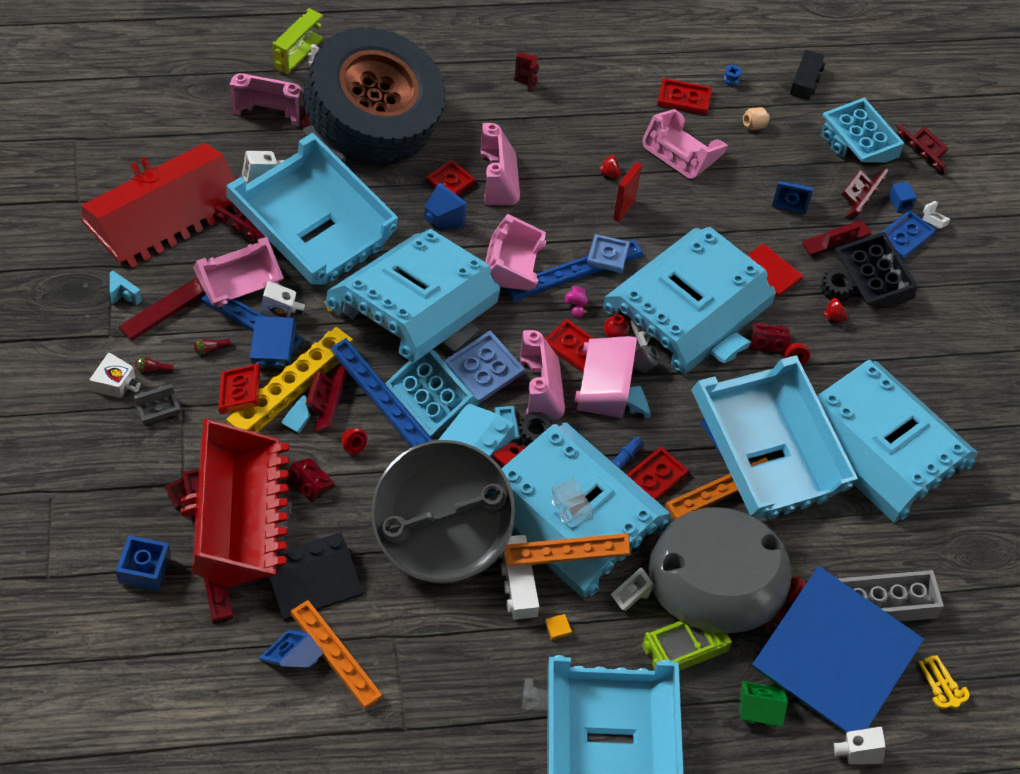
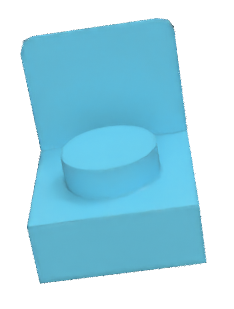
M112 270L110 272V297L112 304L123 296L126 301H131L138 305L142 301L140 289Z

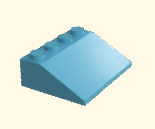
M865 98L822 114L861 162L886 163L899 158L904 142Z
M433 349L414 363L409 360L385 383L431 437L449 427L467 403L474 406L481 403Z
M467 403L439 440H454L467 443L480 449L492 458L493 453L508 445L516 435L515 426L497 413Z

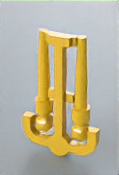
M937 655L924 658V660L918 662L933 689L932 692L935 697L932 701L938 708L947 709L951 707L957 709L960 704L968 700L969 691L967 688L963 687L961 690H958L957 683L953 681ZM934 661L937 662V664H938L939 668L941 669V671H942L944 677L946 678L945 680H944V678L942 677L941 673L939 672V670H938L937 666L935 665ZM924 664H929L939 682L935 683ZM939 686H942L943 690L949 698V702L946 703L947 699L944 695H942L943 692Z

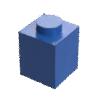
M909 182L892 185L888 196L897 212L913 209L917 199Z

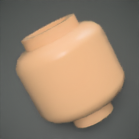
M763 107L749 108L743 115V123L749 130L764 129L770 119L769 114Z

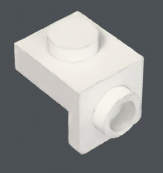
M934 201L925 206L922 220L930 223L933 228L941 229L948 225L950 219L935 212L938 202Z

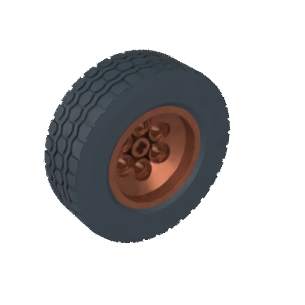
M365 27L352 28L345 32H339L329 38L319 48L313 59L303 94L307 117L318 135H321V138L326 143H330L331 147L340 150L339 152L346 156L350 155L351 158L362 159L365 162L373 161V163L401 161L416 154L425 146L442 115L446 93L444 80L439 68L434 64L433 59L422 48L418 47L419 45L409 41L408 38L402 35L399 36L395 32L367 27L366 29Z

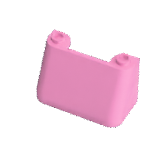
M241 73L234 75L230 82L232 114L241 115L242 110L247 108L249 111H252L254 105L285 111L286 118H291V125L300 127L301 118L305 114L303 92L298 84Z
M675 109L653 115L642 140L643 146L687 178L699 176L718 160L728 147L721 140H713L707 147L683 131L685 118Z
M483 123L481 159L486 157L490 160V165H488L486 170L485 205H514L518 203L520 198L516 152L497 124Z
M507 214L490 239L485 263L492 270L490 274L494 282H498L499 286L503 288L534 289L539 279L537 274L533 272L537 252L539 250L542 251L545 247L546 241L544 239L546 232Z
M267 237L259 239L258 243L250 244L246 248L217 258H209L208 262L206 258L197 260L193 267L212 305H217V307L228 304L227 301L266 288L268 281L280 285L279 282L284 279Z
M525 330L522 335L520 363L521 365L527 364L531 368V373L541 372V377L534 378L530 382V395L526 414L530 413L532 415L533 412H536V414L540 412L543 413L542 416L547 415L548 419H559L564 415L565 411L559 358L540 332Z
M636 337L589 339V342L584 343L583 353L586 354V362L581 390L576 391L575 402L578 403L577 410L623 418L630 389L637 342Z

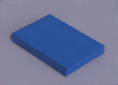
M909 210L882 232L886 233L900 258L904 260L933 237L937 230Z

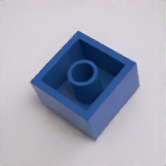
M128 535L116 569L118 583L159 591L171 558L169 543Z

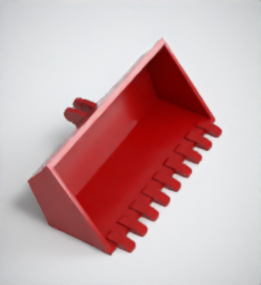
M206 143L156 168H151L147 159L142 157L140 161L145 172L141 173L138 165L132 162L130 166L135 177L81 205V222L119 263L126 260L128 265L133 268L137 266L134 255L140 253L145 261L151 258L147 248L153 246L156 253H162L164 248L160 241L166 239L171 247L177 245L174 237L175 233L179 232L181 237L186 240L190 238L187 227L192 225L197 233L203 231L200 220L205 218L209 226L215 225L216 220L213 213L216 212L215 208L217 206L226 210L225 207L231 205L234 212H239L240 210L227 198V185L235 181V178L224 155Z
M203 419L196 493L181 498L182 505L185 506L181 509V516L195 517L192 573L228 588L264 577L275 576L276 567L286 565L287 558L285 556L276 557L277 552L287 549V543L285 541L277 542V538L286 536L288 529L286 527H277V524L288 520L286 512L278 513V509L288 506L286 498L278 499V495L289 491L287 484H279V481L289 477L287 470L279 471V467L289 464L287 456L279 457L280 453L289 451L290 445L288 443H280L278 438Z

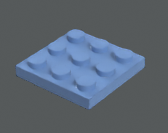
M488 331L444 360L480 402H483L525 373L524 367L491 331Z

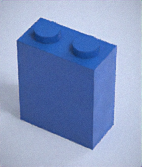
M256 316L250 351L252 365L259 364L260 368L275 367L277 369H284L292 364L297 327L294 318Z

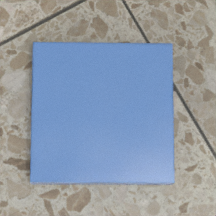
M595 234L587 265L622 273L630 242Z

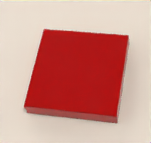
M450 160L428 175L426 182L434 188L441 183L458 196L476 184V179L453 160Z

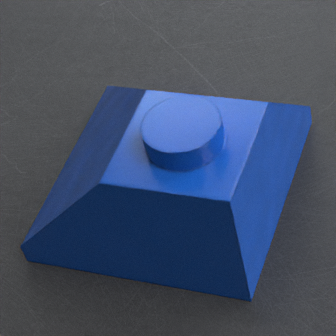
M778 181L771 207L806 214L813 193V187Z
M439 183L425 205L424 218L428 223L433 224L437 228H463L466 221L467 202Z
M288 630L259 659L262 662L279 666L310 667L318 661L323 652L310 634Z

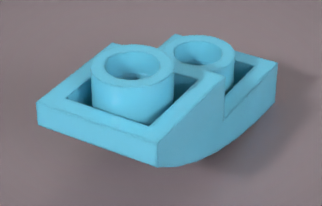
M826 122L823 125L820 136L831 143V150L844 158L848 145L832 126Z
M736 332L717 344L710 354L719 362L726 363L735 359L737 352L749 348L750 341Z

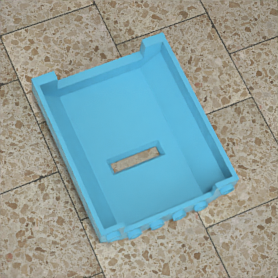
M314 133L299 141L298 153L248 184L240 177L227 185V198L311 284L326 285L330 281H335L339 275L350 271L357 263L364 262L371 254L377 253L397 228L398 217ZM330 219L335 223L306 243L301 239Z
M711 227L704 229L694 228L606 295L603 308L612 316L619 315L620 310L622 313L627 314L637 325L644 328L650 336L656 338L665 348L673 352L671 365L675 370L685 375L708 357L711 350L717 344L741 330L773 304L776 291L773 286H769L766 279L768 277L766 270ZM675 275L703 298L698 302L673 282L670 277Z
M429 229L425 232L414 234L329 289L325 305L336 313L342 314L343 305L346 302L401 338L399 354L414 363L495 305L498 301L500 286L498 282H494L490 274L492 270L487 263L434 230ZM396 268L399 269L400 271L407 274L408 276L418 281L427 288L425 290L422 289L421 287L417 286L416 284L406 279L394 270Z
M797 355L781 359L773 369L719 383L716 377L699 380L691 389L751 516L757 519L765 517L772 519L782 512L789 514L796 508L805 509L811 506L812 503L822 504L829 497L841 491L844 492L853 487L852 484L858 479ZM778 450H782L785 457L751 466L748 460Z
M867 360L817 395L858 478L853 485L893 523L900 518L902 520L905 519L910 513L909 509L912 502L918 498H924L929 489L937 488L945 477L947 479L950 478L956 469L960 473L966 468L970 469L976 463L974 459L978 452L877 361ZM910 419L918 423L891 444L885 439Z
M562 423L560 427L557 424L549 427L502 468L509 480L515 499L516 514L512 534L514 536L526 535L527 543L628 533L631 549L632 547H638L643 541V537L647 534L651 535L653 533L655 535L670 524V512L567 423ZM596 486L603 491L574 518L567 514L571 508ZM491 491L488 494V497L498 494V492ZM626 556L546 563V565L580 597L585 599L589 595L593 596L598 591L599 578L604 573L608 574L613 569L614 564L618 560L622 561Z
M562 655L549 657L547 774H683L679 662H672L671 660L657 661L655 670L648 671L643 668L627 670L626 668L570 667L571 658H566ZM587 733L633 735V743L587 742Z

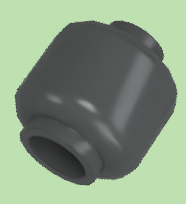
M641 346L635 351L633 369L642 373L652 370L659 363L660 356L658 351L653 346Z

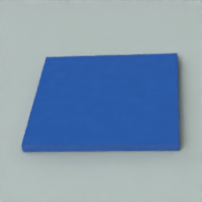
M818 566L751 667L844 733L868 729L924 638Z

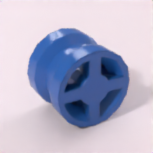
M728 65L723 77L724 83L729 86L738 85L742 73L741 68L737 65Z

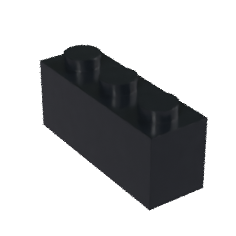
M805 50L789 95L809 100L811 94H815L817 89L815 83L819 84L822 75L819 72L823 73L826 64L823 62L825 55Z

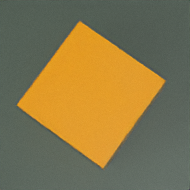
M565 614L545 619V625L551 641L572 634Z

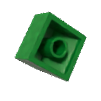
M742 681L739 706L740 719L751 724L761 722L769 727L783 726L788 703L785 690L777 686Z

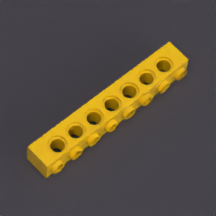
M337 327L332 331H328L318 343L315 342L293 364L285 367L280 375L273 377L268 385L259 389V403L257 407L232 412L226 419L227 425L256 433L259 432L311 387L315 373L321 372L325 375L339 363L338 359L330 351L333 345L345 338L353 345V339Z

